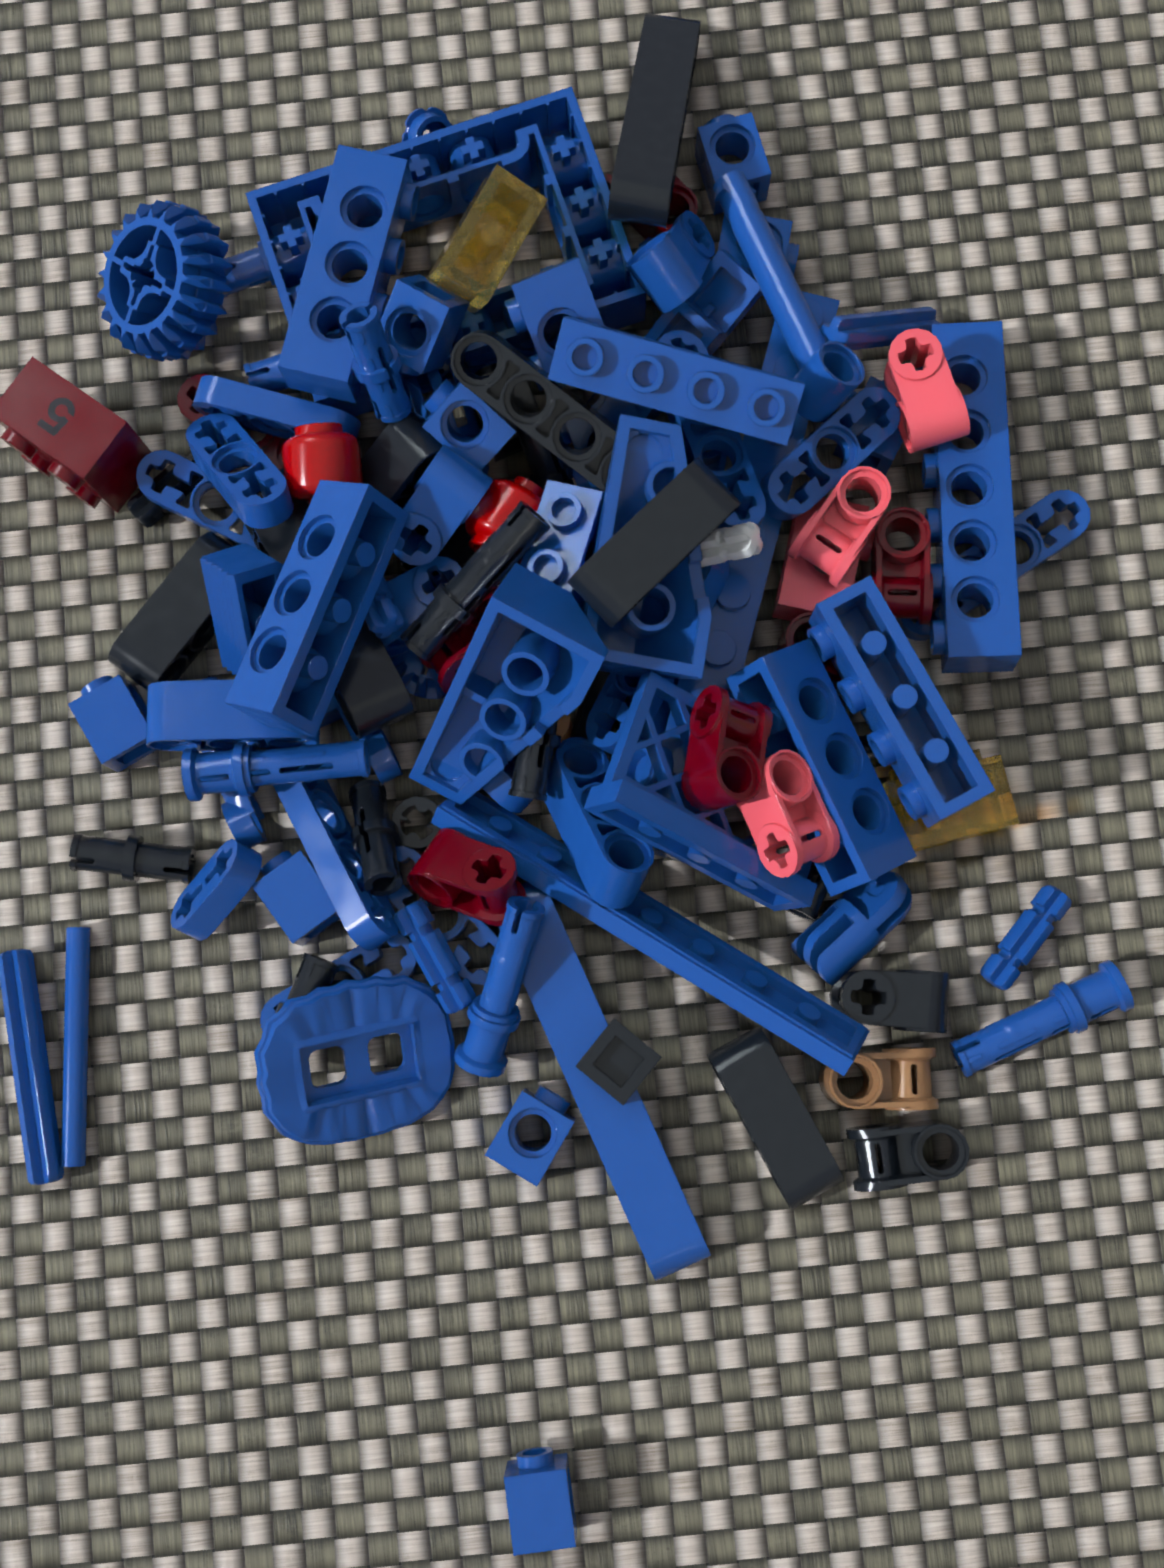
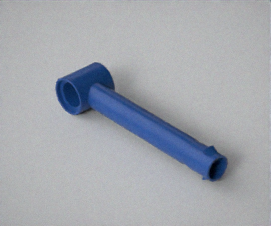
M730 171L722 175L714 183V202H719L727 221L730 223L737 242L799 369V372L793 379L800 380L805 384L797 413L809 421L824 422L864 380V366L859 357L846 345L835 341H825L765 215L760 210L759 203L755 197L756 190L749 185L742 171Z

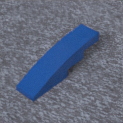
M719 249L706 268L701 286L677 308L662 314L645 338L658 341L665 333L670 331H687L701 339L708 354L712 356L761 297L762 292L754 275L728 251ZM634 404L638 416L641 418L655 420L662 412ZM595 431L588 439V447L594 442Z

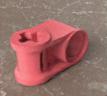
M919 328L908 329L898 334L892 341L889 349V361L884 371V382L887 390L897 400L896 407H900L901 417L898 429L907 451L912 454L969 435L970 420L961 391L955 385L938 338L931 332ZM903 361H911V363L903 364ZM923 367L922 370H915V368Z
M859 466L849 470L838 482L822 507L816 510L804 525L787 554L794 559L799 556L803 557L830 576L829 583L837 587L867 544L866 540L876 528L891 500V486L887 477L881 471L868 466ZM855 489L864 490L873 497L875 508L867 512L857 511L848 504L846 494Z
M789 749L779 750L765 758L763 783L760 792L754 798L738 803L736 806L742 813L754 839L762 864L772 875L784 878L796 874L801 869L802 864L809 861L822 863L831 860L837 855L839 850L840 835L837 825L829 815L817 789L811 768L806 760L797 752ZM815 831L820 832V836L811 840L807 839V834ZM786 845L789 846V851L782 854L776 853L778 848Z

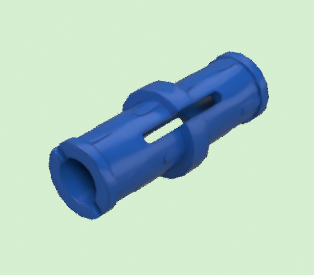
M370 302L352 304L341 312L339 323L345 331L354 355L352 361L354 374L361 383L366 385L374 406L376 418L378 420L381 418V421L384 423L401 421L411 413L413 407L399 373L402 364L398 350L387 341L377 307L375 305L372 307Z

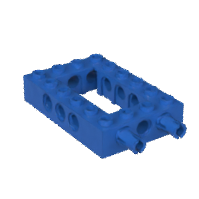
M572 86L372 151L407 159L413 184L419 185L420 198L416 217L413 222L405 221L403 232L539 188L564 261L574 257L579 258L604 326L620 329L645 320L646 292L626 268V263L633 254L621 221L608 220L610 190ZM333 165L245 193L261 240L257 241V248L224 258L225 261L234 266L233 270L226 276V285L233 291L226 294L224 298L230 294L270 281L272 286L277 288L289 324ZM367 216L362 218L356 226L361 228L371 227L380 218ZM551 265V266L542 268V269H540V271H543V270L548 269V268H550V267H552V266H555V265ZM496 284L485 287L486 293L465 299L470 302L444 366L438 368L442 381L448 379L453 384L448 364L451 363L453 348L463 336L477 330H489L498 334L527 357L537 354L529 331L517 335L504 301L515 297L510 285L497 289ZM556 314L548 319L544 326V338L549 345L556 347L563 317L569 315ZM414 316L410 324L411 332L414 338L423 344L426 339V327L418 316ZM337 324L327 331L325 337L338 339L346 334L341 325ZM474 342L466 350L465 362L469 370L475 374L480 369L497 363L495 351L489 345L483 342ZM281 354L253 363L243 364L245 373L249 376L247 378L249 385L274 392L288 389L278 368ZM399 371L407 395L410 398L404 378L412 375ZM426 373L416 376L422 394L430 392L431 388ZM361 385L357 403L312 394L314 402L343 410L353 416L374 410L366 385Z

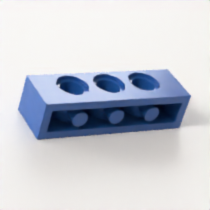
M338 145L278 362V368L288 388L357 403L361 385L365 384L356 378L352 369L354 355L347 336L330 339L325 337L331 327L340 324L339 316L341 312L355 303L370 302L372 307L374 305L377 307L380 320L390 298V295L386 294L391 275L398 276L404 262L405 240L401 239L405 221H414L419 205L420 188L419 185L413 184L407 159ZM376 216L380 218L371 227L361 228L356 226L364 217ZM351 270H363L366 272L364 277L357 282L345 283L340 281Z
M578 257L511 283L510 286L515 297L504 301L517 335L529 331L537 354L528 358L547 373L550 371L555 347L549 345L544 338V326L549 318L556 314H567L577 319L604 326ZM536 383L539 391H543L542 386ZM596 393L591 400L586 402L616 426L620 414L639 417L634 403ZM581 418L568 420L561 428L563 441L566 444L572 443L574 449L580 450L588 447V439L594 432L593 426ZM573 469V477L577 486L601 491Z
M570 316L563 317L547 378L551 381L785 446L788 445L805 388V384L800 380Z
M329 480L319 481L226 697V704L269 727L316 737L409 513L370 484Z
M811 638L762 656L725 679L736 700L748 705L752 702H760L771 709L773 721L770 736L767 740L765 758L779 750L789 749L803 757L811 768L817 789L829 815L836 823L840 835V847L837 855L826 862H814L830 897L870 882L917 857ZM815 831L807 834V839L811 840L820 836V832Z

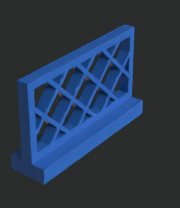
M653 671L641 674L603 783L591 787L583 809L773 911L811 907L817 888L816 883L807 879L812 861L802 864L801 869L792 876L784 878L774 876L762 864L757 847L752 845L755 843L752 835L741 839L732 834L724 809L731 806L711 812L698 811L696 813L684 808L676 786V782L682 780L683 771L672 775L660 741L680 734L687 754L691 731L690 716L697 697ZM654 695L668 702L677 726L660 734H657L649 712ZM641 734L643 740L638 742ZM645 747L658 780L648 786H644L626 776L634 752ZM661 789L663 795H661V794H659V793H657V792H655V791ZM709 816L711 822L708 821V820H706V819H704V818H706V817Z

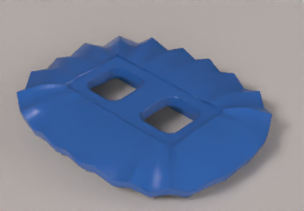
M406 975L390 978L371 976L362 980L345 979L334 986L317 987L305 996L287 999L282 1008L265 1021L262 1038L254 1051L257 1068L256 1085L261 1096L262 1112L282 1136L309 1145H330L356 1141L412 1124L433 1111L451 1086L455 1070V1042L449 1014L443 1010L435 991L430 985L418 982ZM398 1033L403 1057L401 1065L386 1071L372 1072L368 1052L369 1041L374 1037ZM329 1047H341L345 1068L343 1079L326 1085H313L309 1065L311 1053Z

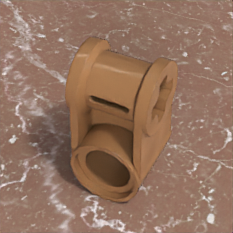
M935 1047L882 1048V1051L858 1052L853 1063L862 1071L864 1078L863 1086L858 1093L850 1097L844 1096L838 1088V1072L824 1064L819 1072L818 1080L825 1097L843 1107L852 1109L885 1108V1110L896 1111L939 1109L938 1099L932 1096L930 1060L936 1057Z

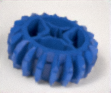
M156 200L154 204L150 205L140 203L136 214L124 215L123 230H112L114 243L111 249L103 250L107 258L104 270L97 273L104 279V287L97 295L98 298L106 303L101 318L111 323L110 336L119 339L122 342V348L129 349L134 354L161 362L164 360H178L180 358L189 359L193 350H204L206 344L205 336L218 335L215 321L218 315L227 314L222 304L224 296L233 290L226 285V276L233 270L234 266L224 259L229 245L219 238L220 227L212 224L207 219V216L200 214L197 209L171 201L162 202Z

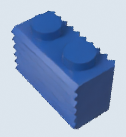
M248 543L220 550L200 558L222 667H227V671H232V675H236L283 567L282 563Z

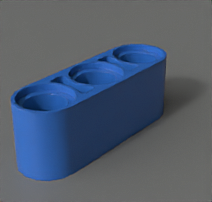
M234 679L161 681L148 685L146 746L152 749L163 751H183L186 748H196L198 751L233 750L235 744L245 742L248 745H253L255 750L320 744V728L316 737L269 727L226 704L225 700Z
M571 737L563 740L560 743V748H557L549 773L546 793L548 795L547 801L544 802L588 894L601 906L610 909H622L630 906L636 899L654 861L653 847L583 809L591 787L603 783L610 762L604 751L594 746L588 739Z

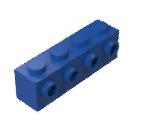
M871 575L817 603L808 621L812 627L807 630L808 639L811 638L823 662L831 660L842 679L837 682V688L849 711L852 714L861 712L872 733L867 735V741L874 756L883 767L892 766L902 784L901 787L897 788L898 796L913 820L921 818L928 829L994 792L995 788Z

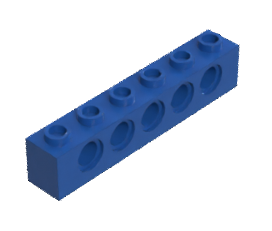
M1002 321L932 324L930 332L938 338L942 345L954 382L965 384L973 391L971 394L962 396L970 420V434L966 437L972 439L977 447L964 450L957 448L949 441L931 447V453L923 454L922 457L923 489L933 488L934 508L925 509V518L930 525L931 543H935L936 563L930 564V572L933 577V599H938L940 619L931 620L930 651L931 655H941L942 673L1013 671L1022 656ZM959 489L970 490L978 496L980 502L973 505L962 504L954 498L952 492ZM964 543L975 545L982 552L983 558L976 561L965 560L957 554L954 547ZM966 598L978 600L985 607L987 614L978 618L966 616L960 611L957 602Z

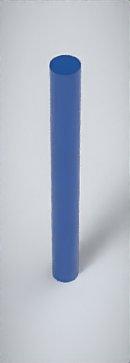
M90 927L66 928L61 1167L86 1166Z

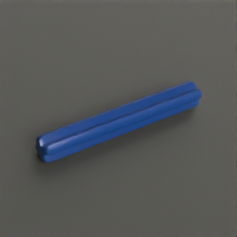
M10 950L0 954V985L27 1179L31 1185H41L62 1179L64 1168L61 1167V1147L34 957L31 950Z

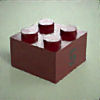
M33 356L0 398V424L6 429L0 437L2 440L21 453V457L49 478L53 475L64 483L69 492L91 508L95 509L101 501L116 513L121 510L138 487L136 472L140 461L147 454L151 453L150 449L124 419Z

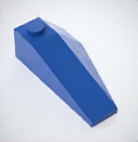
M620 414L593 555L688 466L681 425ZM700 545L612 628L584 600L582 611L609 651L599 671L633 677H641V674L653 671L663 678L702 679L712 614L709 596L706 597L701 568L703 558Z

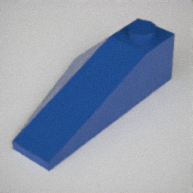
M517 563L513 565L490 598L409 778L462 805L499 774L507 763L528 745L531 747L543 737L546 730L562 716H568L581 705L609 651L571 592Z

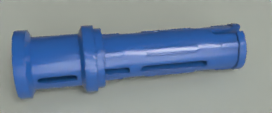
M366 738L356 741L255 750L253 745H248L246 742L237 743L234 745L233 750L199 753L196 748H186L183 750L181 759L183 787L190 802L202 800L204 794L237 791L241 797L251 796L258 791L259 786L312 782L357 776L369 777L371 768Z
M512 896L507 900V909L482 994L476 996L468 1006L467 1016L470 1024L465 1041L458 1044L454 1054L455 1062L460 1068L480 1077L491 1078L504 1074L508 1059L504 1054L510 1033L518 1029L521 1020L516 1002L539 926L546 912L545 907L538 901L533 903L531 911H527L531 900L528 897Z
M1110 960L1099 963L1098 971L1069 985L1063 981L1053 985V989L1049 990L1050 997L970 1035L949 1042L950 1049L958 1066H963L961 1070L968 1078L973 1073L1065 1030H1068L1070 1033L1076 1032L1080 1034L1088 1030V1022L1118 1008L1123 1012L1133 1009V996L1121 972Z

